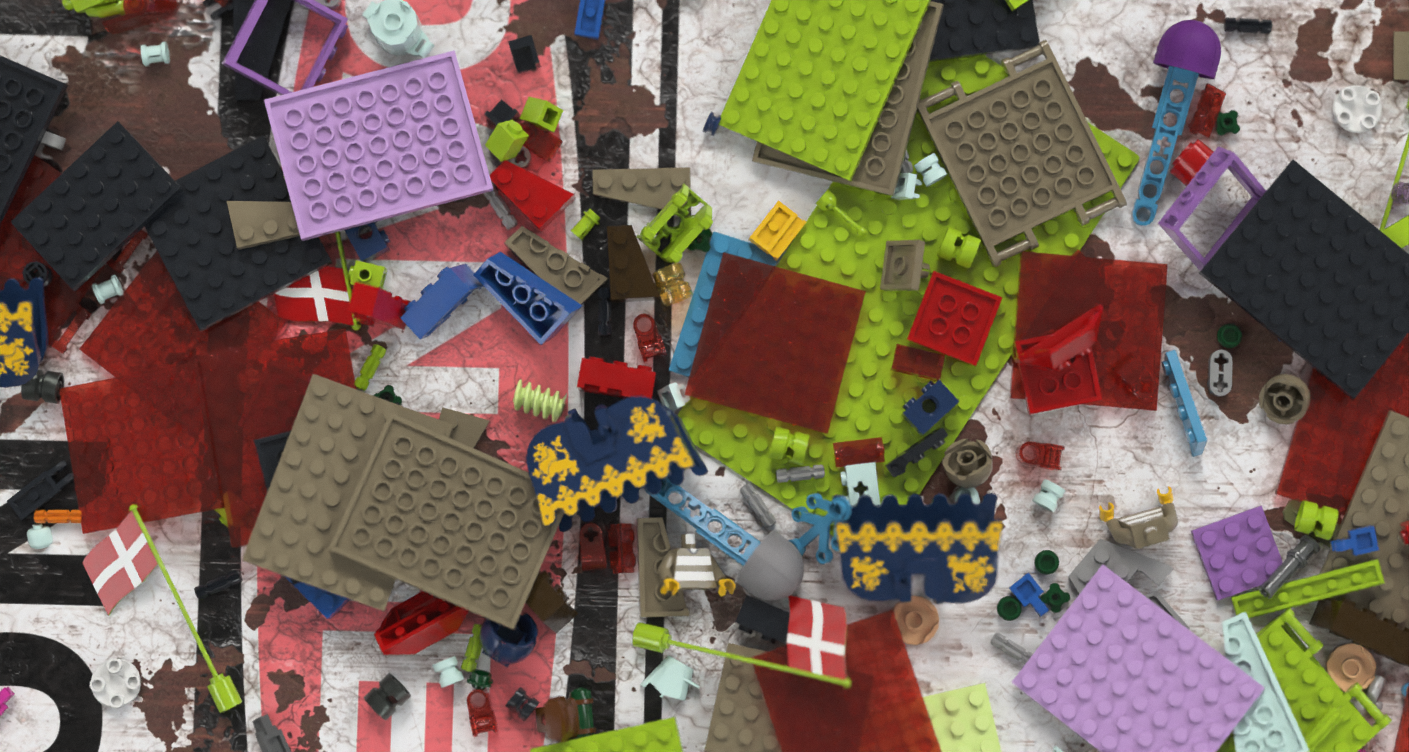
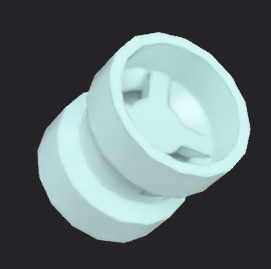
M935 153L914 165L916 171L924 177L923 182L926 187L947 175L945 169L939 166V159Z
M1044 479L1040 485V492L1035 494L1032 501L1044 509L1054 512L1057 507L1056 502L1059 498L1063 497L1065 490L1055 483Z
M456 656L432 665L434 671L441 674L439 680L441 688L464 679L462 672L455 668L458 664Z

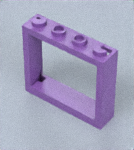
M255 0L222 64L279 95L292 93L286 88L237 63L249 36L268 0ZM315 0L293 1L332 21L334 25L300 90L311 88L316 80L319 82L322 80L326 69L323 67L327 59L332 60L337 51V47L334 45L338 38L342 39L348 28L345 25L348 18Z
M1218 146L1158 224L1192 263L1201 270L1266 190L1234 152ZM1228 168L1250 194L1251 199L1207 255L1203 257L1179 229Z

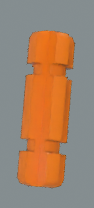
M35 510L34 522L69 523L71 521V523H82L84 515L82 510H71V512L69 510H48V512L46 510Z

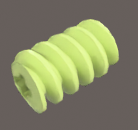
M520 379L514 393V409L519 411L523 406L524 413L527 414L533 408L534 416H538L542 411L543 419H547L552 414V422H556L563 412L567 393L563 399H560L558 390L553 396H550V388L541 393V385L532 390L531 382H528L524 388Z

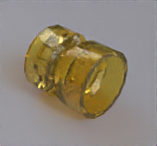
M681 263L664 267L652 274L656 286L662 289L659 294L664 306L676 304L694 295L689 282L684 281L686 274Z

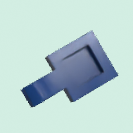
M1372 525L1347 530L1349 538L1330 541L1332 551L1340 552L1351 549L1354 556L1379 550L1375 529Z
M1029 572L1009 587L1023 607L1030 603L1040 617L1049 611L1038 597L1044 591Z

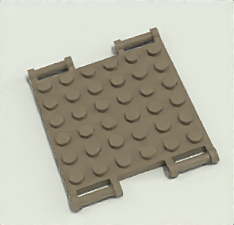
M1046 40L1039 42L1038 46L1015 57L1002 59L1001 64L1008 75L1007 78L967 97L959 81L951 83V87L923 100L919 98L917 112L935 145L993 267L1001 265L1002 261L1029 248L1033 250L1039 247L1032 228L1074 209L1078 221L1084 226L1089 223V220L1107 211L1127 205L1126 199ZM1042 54L1046 59L1018 73L1014 68ZM954 95L957 97L958 101L929 114L926 109ZM1110 191L1112 192L1114 198L1085 211L1083 204ZM1024 233L1025 240L998 253L996 252L994 246Z

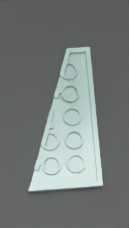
M1246 612L1223 621L1222 628L1226 658L1265 687L1233 729L1236 752H1309Z

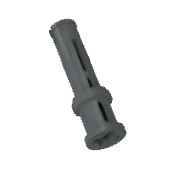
M1303 535L1300 538V543L1294 549H1290L1287 552L1285 561L1258 588L1265 598L1271 599L1298 568H1304L1307 565V560L1314 553L1320 551V546L1316 540L1308 535Z

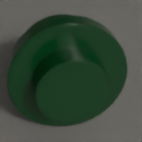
M1225 324L1219 328L1217 340L1223 347L1233 348L1241 342L1242 332L1238 326Z
M1043 550L1034 559L1035 568L1041 574H1052L1059 567V558L1053 551Z
M1005 596L999 600L997 613L1002 619L1012 621L1021 614L1022 606L1017 598Z

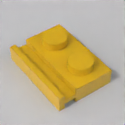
M778 200L750 236L749 241L777 261L806 224V221L799 218L796 213Z

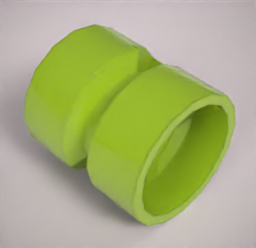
M949 226L937 256L948 261L955 259L956 264L969 269L981 239L969 234L964 237L962 236V231Z
M776 427L769 458L781 461L784 458H788L789 463L802 466L810 435L801 432L791 434L789 429Z
M1303 500L1297 512L1294 530L1305 534L1314 532L1315 537L1330 540L1337 523L1338 509L1327 506L1318 508L1317 503Z

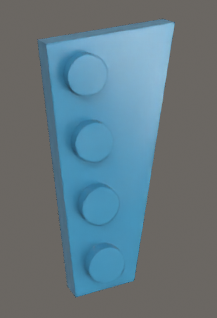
M1176 350L1169 351L1165 354L1162 369L1165 376H1169L1171 383L1169 385L1172 397L1176 400L1178 414L1183 423L1192 456L1195 457L1203 454L1207 437Z

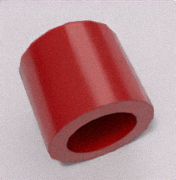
M1199 139L1194 143L1190 142L1172 163L1173 167L1170 173L1187 187L1214 151Z

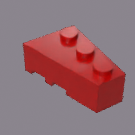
M507 160L503 161L490 174L492 184L540 232L576 199L573 193Z
M355 282L347 311L353 315L356 321L363 325L374 327V323L405 330L406 324L401 317L406 313L404 308L411 301L404 300L400 296L392 297L391 292L379 287Z
M597 357L581 359L577 382L579 391L625 399L635 396H644L652 399L656 380V372H652V367L638 365L637 368L627 367L628 363L613 361L612 364L603 362L604 359Z

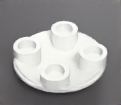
M1354 85L1345 87L1338 93L1333 103V114L1337 123L1345 130L1353 133H1363L1371 130L1377 125L1382 114L1379 94L1364 86Z
M121 658L108 659L94 670L90 681V688L94 697L101 704L111 708H120L130 704L137 697L141 688V677L137 668L131 662Z

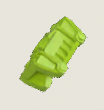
M683 184L682 188L671 196V200L650 223L646 224L641 233L636 237L665 262L677 263L682 259L683 251L702 230H707L712 226V207L686 184ZM700 202L704 205L695 215L687 216L690 206H697ZM673 215L680 218V223L676 227L667 225V221ZM670 235V243L660 253L658 251L661 244L660 240L663 236L667 238Z

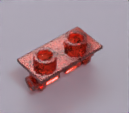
M1209 83L1206 84L1205 89L1201 90L1197 110L1193 115L1191 123L1188 124L1190 128L1189 133L1194 135L1199 133L1210 138L1226 95L1225 92Z
M882 437L833 443L836 468L864 463L885 462Z
M632 523L611 524V529L608 530L609 547L618 546V551L610 552V569H613V574L634 573L636 557L633 553L635 534L632 529Z

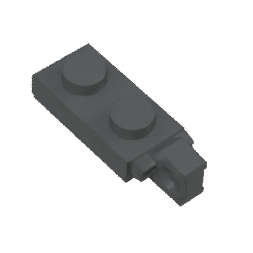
M268 714L253 720L256 738L262 752H291L282 730H278L275 725H272Z

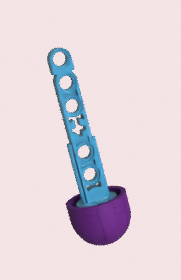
M1184 20L1172 25L1162 35L1157 46L1153 64L1168 69L1152 125L1155 131L1137 191L1139 199H1135L1132 209V219L1138 225H1148L1155 218L1158 204L1155 203L1161 197L1177 136L1182 135L1198 77L1215 79L1221 58L1219 38L1211 27L1200 21ZM1175 80L1178 83H1187V87L1185 88L1181 85H1173V81ZM1179 89L1183 92V100L1180 103L1171 101L1170 93L1172 90ZM1167 113H1173L1177 118L1176 124L1172 127L1166 126L1163 122V117ZM1163 136L1166 137V142L1170 143V146L1164 147L1162 155L1167 154L1166 160L1159 156L1153 157V152L1159 153L1160 145L1157 144V140H1162ZM1155 160L1162 162L1163 170L1160 174H1153L1150 171L1151 162ZM1147 184H1153L1157 189L1156 195L1152 198H1147L1143 194V188ZM1142 207L1147 208L1150 212L1149 219L1144 222L1139 221L1136 216L1137 211Z

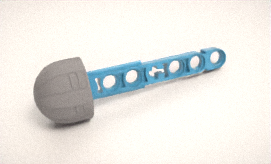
M668 478L662 480L663 486L658 494L653 495L644 487L646 493L696 528L698 534L741 564L743 568L738 575L736 583L752 595L763 600L776 601L788 597L799 587L804 574L802 556L790 541L776 531L770 532L760 542L715 508L713 510L679 485L672 484ZM678 493L683 499L679 504H672L668 499L669 495ZM687 500L689 501L688 507L694 511L697 508L700 509V517L698 515L691 517V511L687 507L684 508V511L681 510ZM713 521L719 522L722 526L721 531L718 533L710 532L708 529L709 523ZM731 536H738L742 543L739 547H731L728 544V539ZM746 543L749 544V545L746 547L744 553L741 554L740 552H742V551L744 550Z

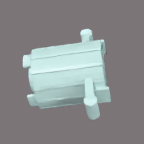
M383 0L381 3L376 4L371 1L362 14L370 24L371 32L378 44L381 45L385 52L396 56L411 54L426 58L435 46L422 31L421 22L408 2L403 0Z

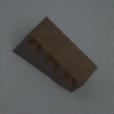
M632 225L607 226L612 303L661 300Z
M539 570L526 603L545 625L555 633H558L578 613L567 602L570 599L561 588L557 590L552 585L554 582L553 578L545 570L543 572Z

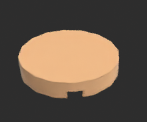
M911 596V602L899 601L894 605L890 613V626L892 632L899 640L906 644L919 645L928 642L935 635L939 627V616L936 607L931 601L921 596Z
M1342 644L1336 647L1327 658L1326 672L1344 692L1356 682L1362 686V690H1365L1375 678V659L1372 653L1361 645Z

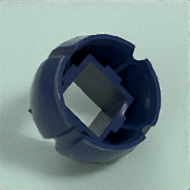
M527 613L524 615L520 614L513 630L486 619L480 632L482 653L507 668L510 664L523 661L530 655L536 645L538 631L536 623Z

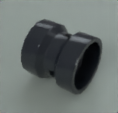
M35 261L28 263L24 267L23 278L28 284L33 278H42L45 288L51 284L53 273L47 265Z
M520 687L505 707L510 711H516L518 717L525 722L540 702L535 698L527 696L526 691ZM527 700V703H526V704L523 706V708L520 710L519 708H520V707L523 705V703Z

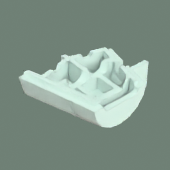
M670 655L640 684L645 687L650 682L661 693L660 697L665 695L683 701L686 700L690 684L697 688L700 687L691 681L694 669Z

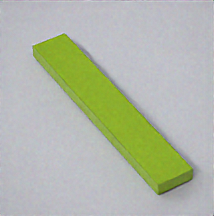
M1374 559L1286 582L1271 599L1265 598L1259 590L1231 597L1236 616L1246 612L1248 618H1253L1385 584L1379 561Z

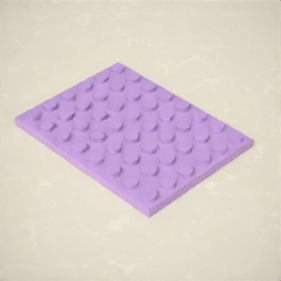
M455 50L264 100L302 241L493 191Z
M1103 564L1012 681L1019 689L1101 752H1216L1265 689V687Z

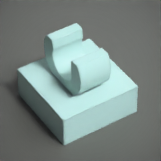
M900 173L895 194L891 198L898 200L919 198L920 195L914 193L915 186L922 185V182L916 179V174Z
M677 382L658 390L662 405L673 411L684 406L690 400V397L683 398L680 390L684 389L685 385H677Z

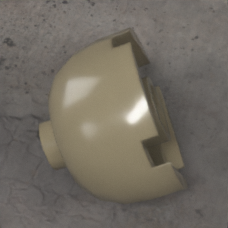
M1280 374L1272 377L1262 387L1259 394L1261 409H1264L1267 413L1266 416L1270 420L1278 424L1289 425L1301 419L1306 414L1311 402L1310 391L1306 383L1292 374Z
M961 439L946 449L942 464L951 482L959 487L975 488L982 485L989 478L992 472L993 460L988 445L981 440L976 439V442H969L968 439Z

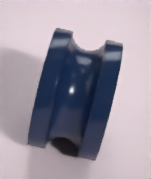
M710 112L703 132L709 131L712 136H715L721 115L716 117L714 112Z

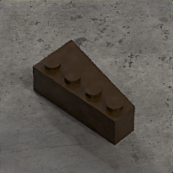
M1328 598L1318 601L1309 622L1310 625L1328 629V633L1347 640L1352 639L1353 644L1361 645L1368 650L1373 649L1374 653L1409 667V628L1399 629L1397 628V622L1385 617L1382 621L1376 618V612L1367 608H1363L1361 611L1355 608V602L1342 598L1341 601Z

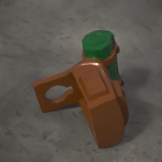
M580 687L572 690L567 699L564 696L548 699L544 703V707H539L535 710L537 731L546 732L547 739L555 743L567 742L569 737L576 739L594 735L596 728H594L593 698H591V691Z

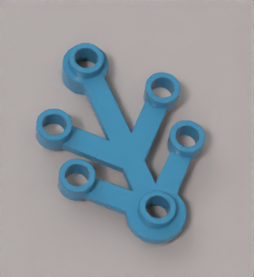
M815 493L808 495L806 499L807 506L810 509L820 508L828 511L825 516H820L808 512L803 506L794 508L792 510V518L795 522L803 521L814 526L799 539L795 538L788 541L803 556L806 546L819 536L816 559L820 564H825L833 559L832 551L829 549L830 525L834 522V537L831 539V547L835 551H840L835 523L849 519L851 505L844 497H836L829 501L823 499L820 494Z

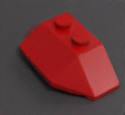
M1099 304L1013 358L1014 361L1046 370L1057 368L1060 371L1071 364L1069 359L1075 355L1081 358L1092 351L1090 346L1096 343L1103 312L1102 305Z
M422 591L391 608L382 621L380 628L374 633V636L383 655H415L458 631L469 611Z

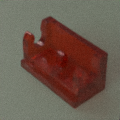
M896 344L890 370L938 381L941 378L945 356Z

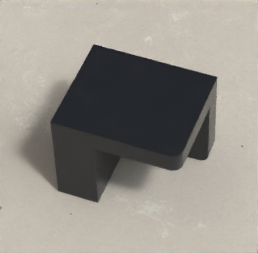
M532 35L508 41L518 73L541 67Z
M502 99L490 112L486 111L484 113L486 119L495 127L498 123L512 119L516 122L520 118L519 112L516 109H512Z

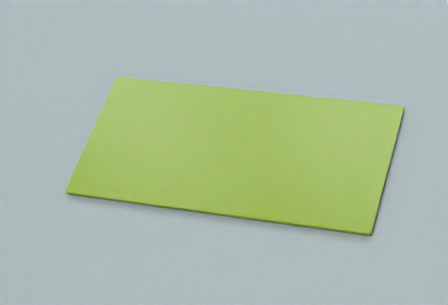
M985 55L929 62L920 98L923 100L951 87V83L959 81L967 97L1007 78L1008 75L1001 65ZM954 95L926 109L930 114L958 101V99ZM916 110L906 149L909 155L908 161L913 166L912 174H916V179L922 182V185L915 186L914 193L919 194L920 197L898 200L891 198L890 195L832 182L828 189L836 197V206L859 227H864L867 230V234L864 237H860L857 234V230L834 210L824 211L816 206L807 219L806 224L797 234L690 395V400L685 403L678 413V416L682 419L694 445L792 510L803 506L810 513L825 516L828 511L820 508L810 509L807 506L806 499L808 495L818 493L823 499L829 501L833 500L834 495L848 496L847 486L842 487L841 472L845 471L844 467L875 462L880 504L883 497L891 494L897 497L900 505H904L907 503L910 495H919L944 458L946 449L954 443L1015 350L1014 342L1020 341L1103 214L1089 220L1088 224L1082 226L1078 221L1075 210L1072 209L1032 228L1039 247L1033 250L1029 248L1002 261L1001 265L993 267L982 241H980L969 269L956 264L955 259L948 261L938 257L939 248L949 226L962 231V236L964 237L968 234L979 239L980 237ZM1088 123L1121 188L1138 163V154ZM935 153L939 159V166L945 169L947 175L926 187L923 182L924 177L916 171L914 165ZM1110 191L1083 204L1085 211L1114 198L1113 194ZM1021 233L994 246L998 253L1025 240L1026 237L1024 233ZM886 241H925L922 263L929 264L930 270L923 269V271L929 272V275L925 279L920 278L919 290L885 291L880 289ZM933 271L1003 297L976 367L907 340ZM940 380L959 402L924 435L920 436L901 415L906 411L903 406L913 397L918 400L923 395L921 389L930 381L935 384ZM924 400L922 408L925 412L932 413L935 410V404L931 400ZM776 427L789 429L791 434L801 432L810 435L802 466L789 463L788 458H784L782 461L769 458ZM938 427L944 428L948 436L944 438L945 443L935 450L932 448L924 452L925 457L915 464L909 462L905 473L895 478L890 474L885 466L888 462ZM813 465L824 466L825 476L823 478L814 479V477H811L810 480L777 482L776 471L778 469L790 470V468L810 466L812 468ZM861 482L854 488V492H858L859 497L863 495V492L867 491L866 487H862ZM834 522L830 525V535L833 537Z

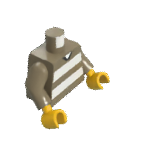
M1169 486L1167 494H1161L1159 488L1157 489L1160 504L1163 505L1162 507L1152 508L1121 518H1114V505L1112 503H1108V510H1103L1101 505L1099 506V517L1102 521L1107 522L1106 525L1117 543L1126 544L1135 549L1168 541L1170 539L1168 533L1172 532L1178 525L1175 506L1172 503L1174 500L1173 493Z
M682 534L681 548L669 550L658 567V573L663 585L661 588L662 594H666L670 590L672 596H674L678 590H709L716 588L717 585L720 586L718 594L724 596L726 589L729 590L730 594H733L736 587L734 581L726 578L708 548H696V534Z

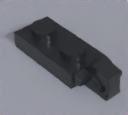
M938 427L885 465L887 470L894 478L905 473L909 462L915 464L925 457V451L930 448L935 450L945 443L944 438L948 434L944 428Z

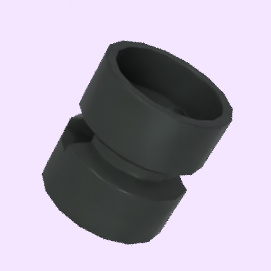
M38 370L31 380L21 385L22 399L38 401L42 398L47 403L59 404L64 390V375L61 372L47 371L44 374L42 370Z
M388 673L379 682V688H373L364 696L368 705L384 720H387L396 711V705L402 706L411 697L409 691L391 673Z

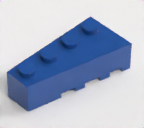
M502 252L489 257L473 274L540 345L552 339L582 307L581 304Z

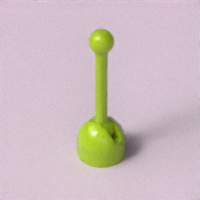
M828 189L815 204L824 211L834 210L857 230V234L860 237H864L867 234V230L864 227H859L836 206V197Z

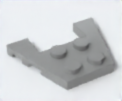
M1099 539L1068 577L1080 594L1102 564L1127 583L1139 570L1158 586L1172 572L1173 567Z

